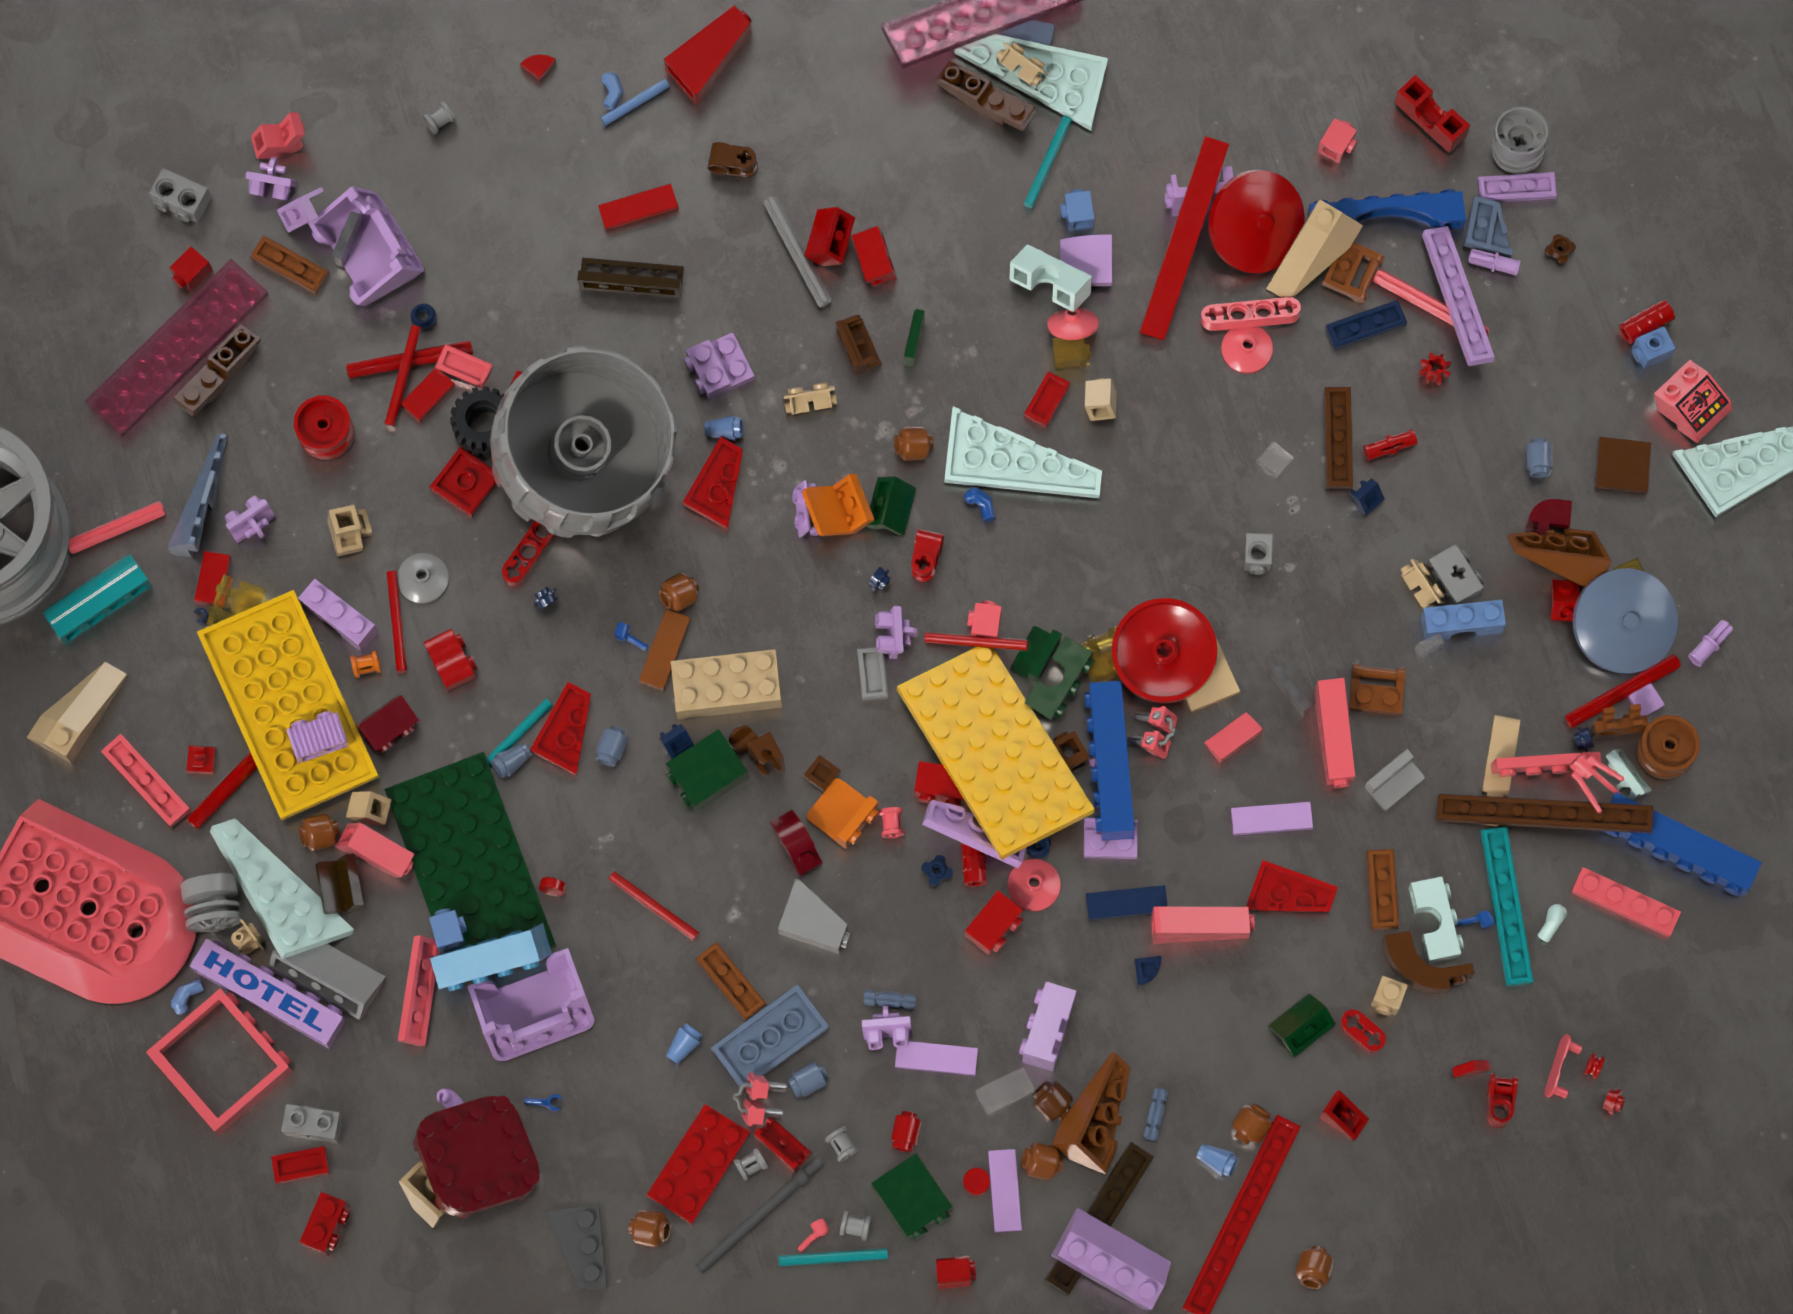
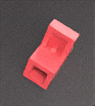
M290 112L280 124H261L251 135L257 159L283 157L293 154L303 147L301 139L305 136V127L301 122L299 112Z

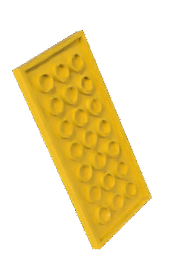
M294 590L197 631L281 821L379 778ZM331 711L332 714L337 712L349 747L298 764L287 729L291 728V724L300 720H306V722L317 719V715L323 712Z
M975 647L897 686L898 693L1001 860L1094 813V807L1031 707L1025 704V697L994 648Z

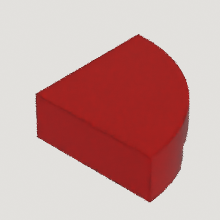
M538 54L526 58L520 65L521 68L541 81L555 65L556 59L548 55Z
M1472 1060L1454 1066L1452 1070L1454 1078L1479 1074L1489 1071L1491 1068L1489 1061Z

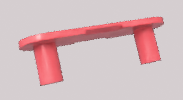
M1565 1034L1561 1038L1544 1091V1095L1548 1098L1553 1094L1562 1098H1566L1568 1095L1567 1089L1557 1085L1564 1058H1566L1568 1050L1576 1054H1580L1582 1050L1581 1045L1571 1041L1569 1034Z

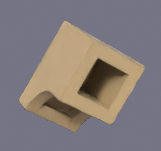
M354 505L329 510L327 522L337 557L363 551L361 538L372 536V529L366 509L357 510Z

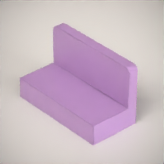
M322 187L277 209L288 233L318 218L309 199L324 192Z

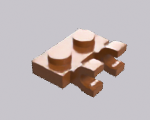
M1641 704L1630 705L1629 714H1625L1623 718L1614 719V707L1604 708L1602 712L1603 717L1598 718L1591 727L1592 738L1643 732L1648 725L1647 715H1640Z

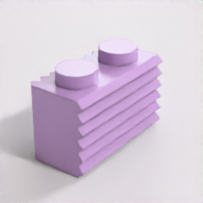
M331 711L323 712L317 715V719L306 722V720H300L291 724V728L287 729L298 764L349 747L337 712L333 714Z

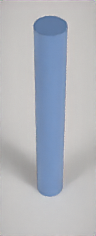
M661 80L600 117L603 124L607 126L668 89L670 86L667 80Z

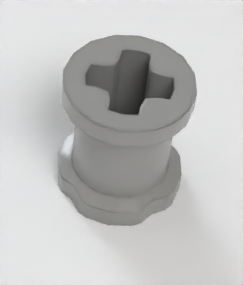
M445 102L440 103V107L430 114L425 113L422 115L426 125L433 134H437L439 132L438 129L447 123L456 121L453 112Z
M845 1126L837 1129L825 1138V1141L830 1143L837 1153L838 1162L850 1158L859 1150L857 1146L852 1144L846 1134L847 1129Z
M757 1147L753 1149L752 1153L738 1160L736 1158L733 1160L744 1181H747L748 1176L761 1169H768ZM756 1161V1163H754V1164L750 1165L749 1167L745 1168V1166H747L748 1164H750V1163Z
M844 1211L840 1235L844 1236L845 1233L862 1237V1240L866 1241L871 1217L862 1218L849 1215L848 1211Z

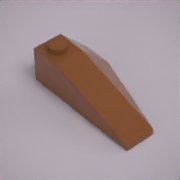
M1571 528L1564 529V532L1556 534L1553 530H1547L1545 535H1538L1535 532L1512 533L1507 537L1515 553L1582 586H1586L1595 577L1607 572L1611 564L1609 555L1594 531Z
M1116 1053L1109 1055L1065 1115L1052 1141V1145L1067 1159L1103 1174L1107 1173L1116 1152L1118 1141L1114 1140L1116 1125H1121L1122 1117L1118 1116L1120 1102L1126 1097L1131 1068Z

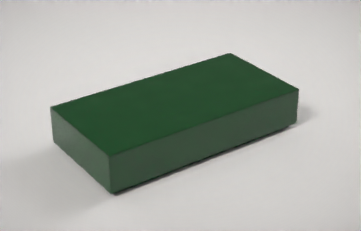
M914 310L904 353V363L908 366L914 367L925 320L924 310Z

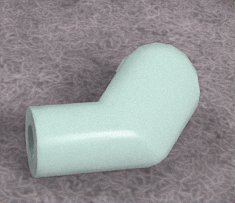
M1554 904L1548 909L1546 922L1538 933V937L1543 941L1549 942L1566 918L1567 910L1560 904Z

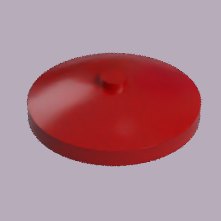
M1249 170L1231 178L1217 193L1209 215V234L1213 247L1219 257L1229 266L1248 273H1264L1279 267L1305 223L1301 197L1286 178L1274 172Z
M1173 598L1148 600L1131 609L1117 626L1112 641L1113 664L1122 683L1138 697L1155 703L1182 701L1196 694L1210 679L1217 661L1216 636L1208 619L1189 603Z

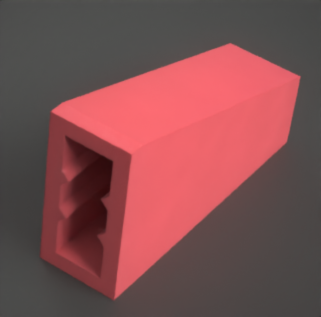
M1344 678L1320 680L1317 682L1313 696L1327 786L1334 785V788L1348 787L1349 783H1353L1355 778Z
M1153 907L1151 916L1153 944L1248 939L1250 931L1255 930L1254 914L1249 915L1248 907Z

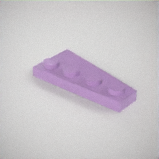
M931 800L922 825L1013 867H1020L1026 848L1001 860L973 813L965 812L964 807Z

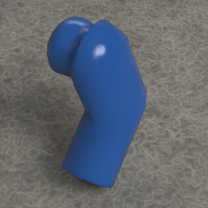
M970 488V490L965 492L964 499L967 503H976L980 506L983 521L988 522L996 519L992 499L988 494L979 488Z

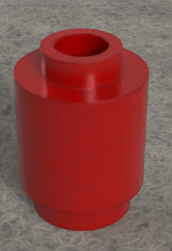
M902 1111L901 1115L895 1116L890 1139L893 1142V1149L913 1152V1148L917 1146L922 1120L917 1119L918 1114Z

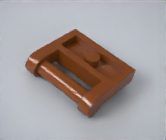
M1353 242L1351 247L1331 264L1322 286L1349 296L1358 303H1365L1368 297L1367 291L1378 266L1383 264L1385 257L1376 251ZM1364 258L1369 261V264L1358 288L1351 286V283Z
M1353 663L1349 711L1401 716L1406 668L1397 667V670L1361 667V664ZM1360 677L1396 680L1395 687L1359 684Z

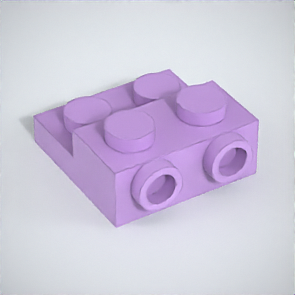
M733 332L712 342L708 339L686 349L687 357L684 358V362L689 372H695L698 378L694 380L700 394L705 393L708 400L755 380V376Z

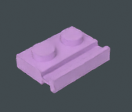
M1085 818L1084 858L1137 859L1138 819H1134V839L1102 841L1101 832H1096L1095 818Z

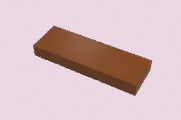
M264 235L250 255L253 261L314 294L318 293L329 275L328 270Z
M667 609L665 610L640 675L639 683L664 691L672 671L671 661H675L691 621L690 617Z
M1394 849L1367 850L1372 930L1399 929Z
M717 942L695 958L745 1021L767 1005Z

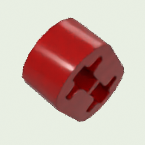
M1355 1009L1348 1010L1343 1014L1340 1025L1344 1033L1369 1053H1376L1382 1050L1386 1043V1036L1377 1025L1362 1012ZM1357 1017L1359 1019L1357 1024L1362 1030L1360 1031L1356 1026L1349 1028L1347 1026L1349 1021L1346 1018L1353 1019ZM1364 1032H1367L1370 1036L1378 1035V1043L1380 1045H1368L1369 1038Z

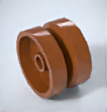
M1664 715L1655 718L1647 725L1637 742L1636 756L1640 766L1647 774L1657 779L1671 780L1680 777L1689 770L1700 751V739L1697 730L1688 720L1680 716Z

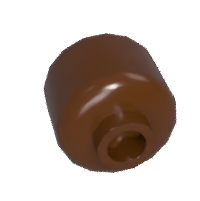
M1058 1081L1043 1082L1032 1095L1034 1097V1107L1049 1121L1057 1118L1063 1120L1071 1109L1070 1104L1073 1097Z

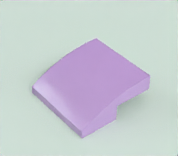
M1112 234L1078 236L1060 240V260L1091 275V286H1112Z

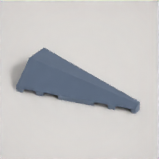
M226 434L216 435L169 542L168 549L172 555L192 558L193 551L198 552L206 511L207 509L213 510L228 438Z

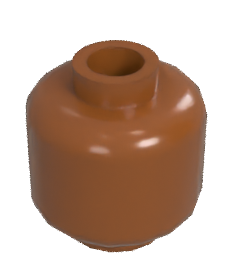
M904 427L894 437L895 453L900 455L904 461L924 460L928 457L929 451H932L934 448L933 436L929 435L924 427Z
M678 573L661 584L659 598L667 609L671 608L673 611H681L697 601L698 583L693 577L689 578L684 573Z
M327 814L308 817L303 820L302 826H299L301 843L311 851L334 846L336 836L340 835L337 821H332Z
M1255 1103L1251 1106L1244 1105L1232 1121V1126L1237 1131L1234 1136L1247 1145L1250 1141L1254 1143L1262 1142L1272 1127L1271 1114Z
M1035 1142L1029 1148H1025L1021 1166L1029 1177L1051 1180L1056 1173L1061 1172L1063 1157L1059 1156V1151L1054 1146Z
M640 1210L635 1218H631L628 1231L629 1234H632L633 1241L637 1245L659 1247L668 1240L671 1224L662 1212Z
M1312 1246L1311 1249L1303 1250L1299 1255L1296 1276L1303 1286L1311 1289H1320L1330 1282L1334 1259L1327 1253L1325 1248L1320 1246Z

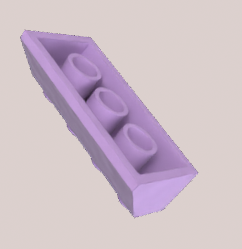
M1076 1208L1051 1255L1143 1310H1152L1165 1286L1171 1264L1169 1260L1079 1208Z

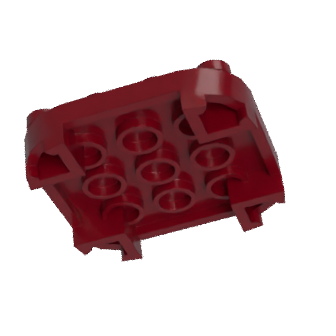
M506 1096L482 1097L434 1112L425 1117L416 1130L413 1141L414 1151L419 1153L435 1194L434 1203L439 1210L443 1209L449 1215L457 1216L458 1219H466L471 1214L515 1200L520 1202L528 1197L540 1179L538 1161L520 1115Z

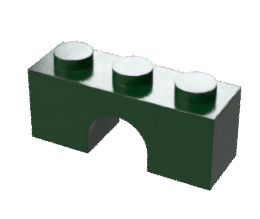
M1065 636L1052 657L1054 661L1061 664L1064 668L1065 676L1063 681L1054 687L1046 686L1037 681L1025 704L1052 721L1056 717L1060 719L1067 709L1068 705L1065 704L1069 695L1074 696L1081 686V682L1078 680L1083 672L1088 674L1095 663V660L1092 659L1094 653Z

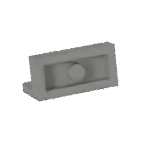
M1408 749L1366 783L1365 789L1385 811L1390 809L1425 779V776L1412 763L1414 756Z

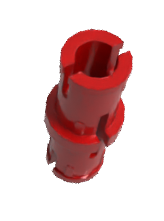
M1410 429L1395 436L1387 435L1384 436L1383 440L1363 445V450L1367 460L1371 461L1387 454L1395 455L1401 449L1417 445L1418 441L1414 430Z

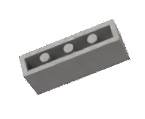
M329 944L285 959H281L275 948L272 952L268 968L358 1020L363 1017L374 1002L386 977Z

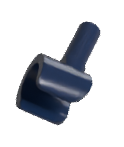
M200 607L194 610V614L201 615L205 613V617L196 622L206 626L210 624L212 618L230 614L232 609L227 607L215 611H207Z

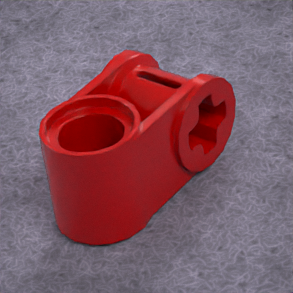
M918 529L911 560L912 575L917 581L928 582L934 577L938 558L942 551L944 534ZM923 564L927 565L925 566L924 570L919 569L922 567Z
M1490 1073L1487 1091V1120L1493 1127L1503 1128L1507 1126L1514 1115L1518 1089V1077L1513 1076L1511 1079L1496 1077L1495 1074ZM1494 1109H1504L1507 1113V1118L1500 1119L1496 1117Z

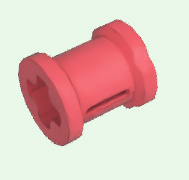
M888 807L879 810L884 830L881 833L882 838H898L905 835V831L901 827L900 814L903 813L901 807Z

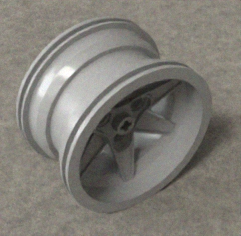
M0 427V468L11 472L19 478V480L0 489V553L15 557L0 570V624H3L33 610L56 587L70 557L68 548L69 540L72 538V525L69 511L62 495L47 476L36 455L21 439ZM33 501V529L28 541L25 542L1 522L16 508Z

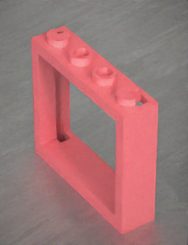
M221 988L146 1051L148 1056L218 1136L293 1072L288 1066L292 1061L282 1050L277 1053L271 1047L274 1043L272 1038L265 1030L259 1033L254 1027L257 1021L248 1011L242 1014L236 1007L240 1003L230 991L225 994ZM220 1003H223L274 1061L277 1067L217 1118L162 1053Z

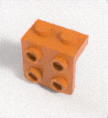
M848 474L833 486L806 487L802 490L805 504L814 527L820 536L856 534L874 521L857 474Z
M836 778L809 810L807 820L843 848L847 849L851 843L854 845L860 839L867 823L871 824L879 814V804L872 796L865 798L843 780Z

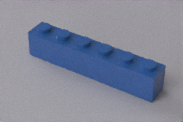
M1121 681L1089 683V692H1084L1085 708H1090L1091 717H1086L1087 733L1092 732L1093 741L1089 742V756L1095 758V766H1091L1092 782H1097V791H1093L1094 807H1099L1100 815L1095 816L1096 832H1101L1102 841L1134 839L1135 829Z
M1617 792L1610 801V803L1642 805ZM1654 810L1652 834L1604 831L1610 836L1618 837L1619 835L1627 839L1628 843L1635 848L1642 849L1644 847L1652 851V855L1660 860L1666 861L1669 859L1677 863L1676 866L1685 872H1696L1701 875L1702 880L1710 884L1718 883L1725 886L1727 892L1736 896H1740V894L1745 896L1762 864V862Z

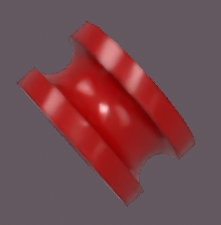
M1592 1052L1583 1074L1586 1076L1591 1074L1593 1079L1596 1080L1604 1064L1605 1057L1598 1058L1596 1053Z

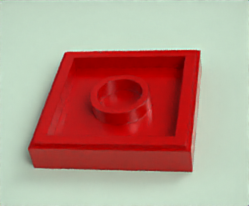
M459 447L429 488L472 518L497 484L490 466L462 447Z

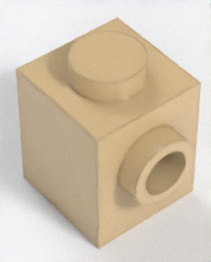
M1111 378L1086 381L1085 409L1090 421L1115 419L1117 392Z
M371 791L352 792L346 818L364 825H385L391 799Z
M1382 976L1371 1007L1376 1008L1375 1010L1381 1014L1396 1016L1408 985Z

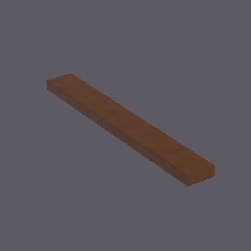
M1439 794L1437 822L1652 834L1653 805L1597 802L1602 809V812L1598 813L1591 802Z

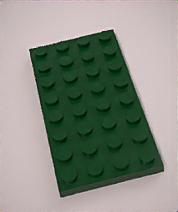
M484 752L384 789L387 798L391 799L390 806L405 847L414 854L411 859L413 861V869L431 917L435 916V912L442 909L455 910L458 917L463 916L467 932L463 933L466 946L471 944L474 946L477 945L476 943L494 937L499 939L502 938L501 936L518 930L524 932L534 927V925L543 923L550 948L557 947Z

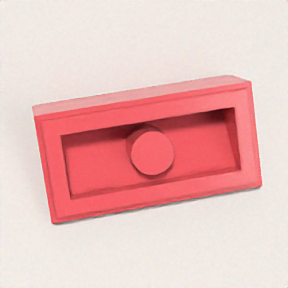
M1245 712L1205 741L1204 744L1221 764L1261 735L1263 729Z

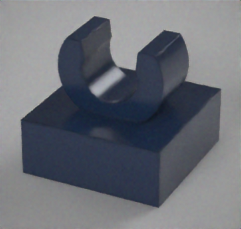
M1372 478L1368 482L1360 481L1361 488L1357 491L1350 490L1359 511L1364 515H1368L1385 500L1379 484Z
M673 724V730L666 734L664 732L660 733L661 737L659 739L671 759L694 745L682 724L679 726Z

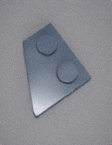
M1474 196L1471 202L1463 246L1492 254L1498 252L1500 256L1511 258L1513 249L1509 247L1506 237L1508 231L1506 224L1502 220L1500 203Z

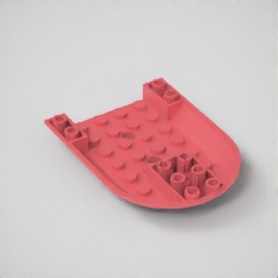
M37 799L20 815L0 851V958L90 1001L105 1004L130 1003L146 998L169 984L184 967L194 946L197 932H191L186 929L185 921L189 918H185L184 911L194 905L183 903L180 884L185 880L167 861L40 799ZM43 879L48 880V890L43 893L36 892L35 886L37 882ZM88 902L96 904V910L92 915H84L82 912L83 906ZM143 927V933L140 937H131L134 928L139 929Z

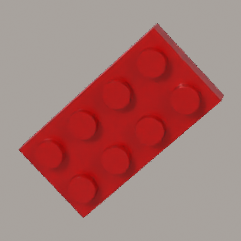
M704 1104L646 1196L693 1225L751 1133Z

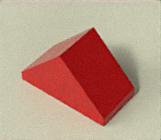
M1340 1090L1335 1092L1319 1117L1353 1141L1356 1140L1369 1121V1118Z

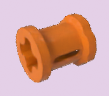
M372 650L371 654L363 656H350L355 678H360L362 674L375 671L382 673L377 650Z

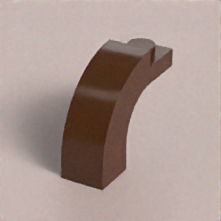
M1411 931L1384 935L1382 939L1385 956L1393 972L1404 983L1421 992L1446 994L1450 990L1449 982H1453V985L1466 984L1475 973L1473 963L1445 968L1428 965L1416 953Z

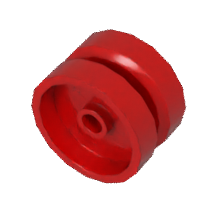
M317 395L307 399L298 407L294 415L293 427L302 448L310 456L319 460H332L342 456L350 449L354 441L355 428L346 406L340 400L329 395Z

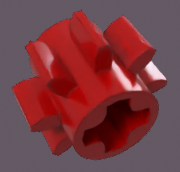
M1430 352L1428 361L1421 359L1420 366L1424 369L1420 370L1419 376H1425L1427 384L1436 382L1438 385H1441L1442 377L1449 379L1450 372L1446 369L1450 368L1451 362H1445L1443 353L1440 356H1434ZM1434 366L1439 368L1436 370V372L1431 370L1434 368Z

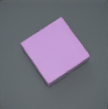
M1651 683L1627 697L1631 705L1641 704V716H1649L1665 706Z

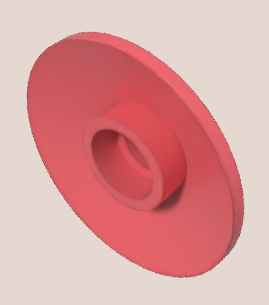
M1077 308L1074 312L1068 309L1059 310L1052 314L1047 322L1049 332L1055 337L1065 340L1086 338L1095 333L1099 326L1098 317L1093 312L1083 308Z
M1260 327L1230 329L1223 338L1221 351L1229 367L1241 373H1254L1263 369L1269 363L1273 353V344L1267 332ZM1245 342H1250L1252 344V348L1246 349L1243 346V344Z
M1027 859L1022 862L1019 868L1014 867L1012 869L1007 886L1011 899L1020 908L1028 911H1041L1050 907L1056 901L1060 893L1061 882L1056 869L1051 864L1040 859ZM1031 879H1037L1039 881V885L1037 887H1032L1029 884V881Z

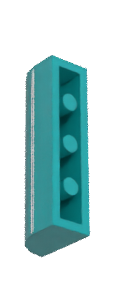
M129 553L43 610L42 613L66 645L150 589L152 585Z

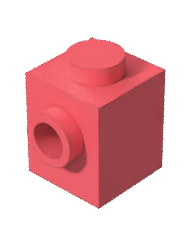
M1334 118L1319 143L1318 153L1340 164L1345 154H1351L1358 142L1355 140L1357 130L1345 120L1339 121Z
M992 601L975 603L974 611L969 610L967 626H972L971 636L998 638L1001 606H997V603Z

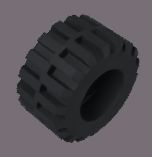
M483 386V390L478 391V388L475 387L472 388L473 392L470 394L467 391L462 393V400L456 399V407L451 409L452 417H450V423L460 447L463 446L469 453L473 451L474 456L480 457L481 453H484L485 457H491V430L477 432L472 430L469 424L472 418L481 412L495 414L504 393L500 395L499 390L495 388L491 392L489 387Z

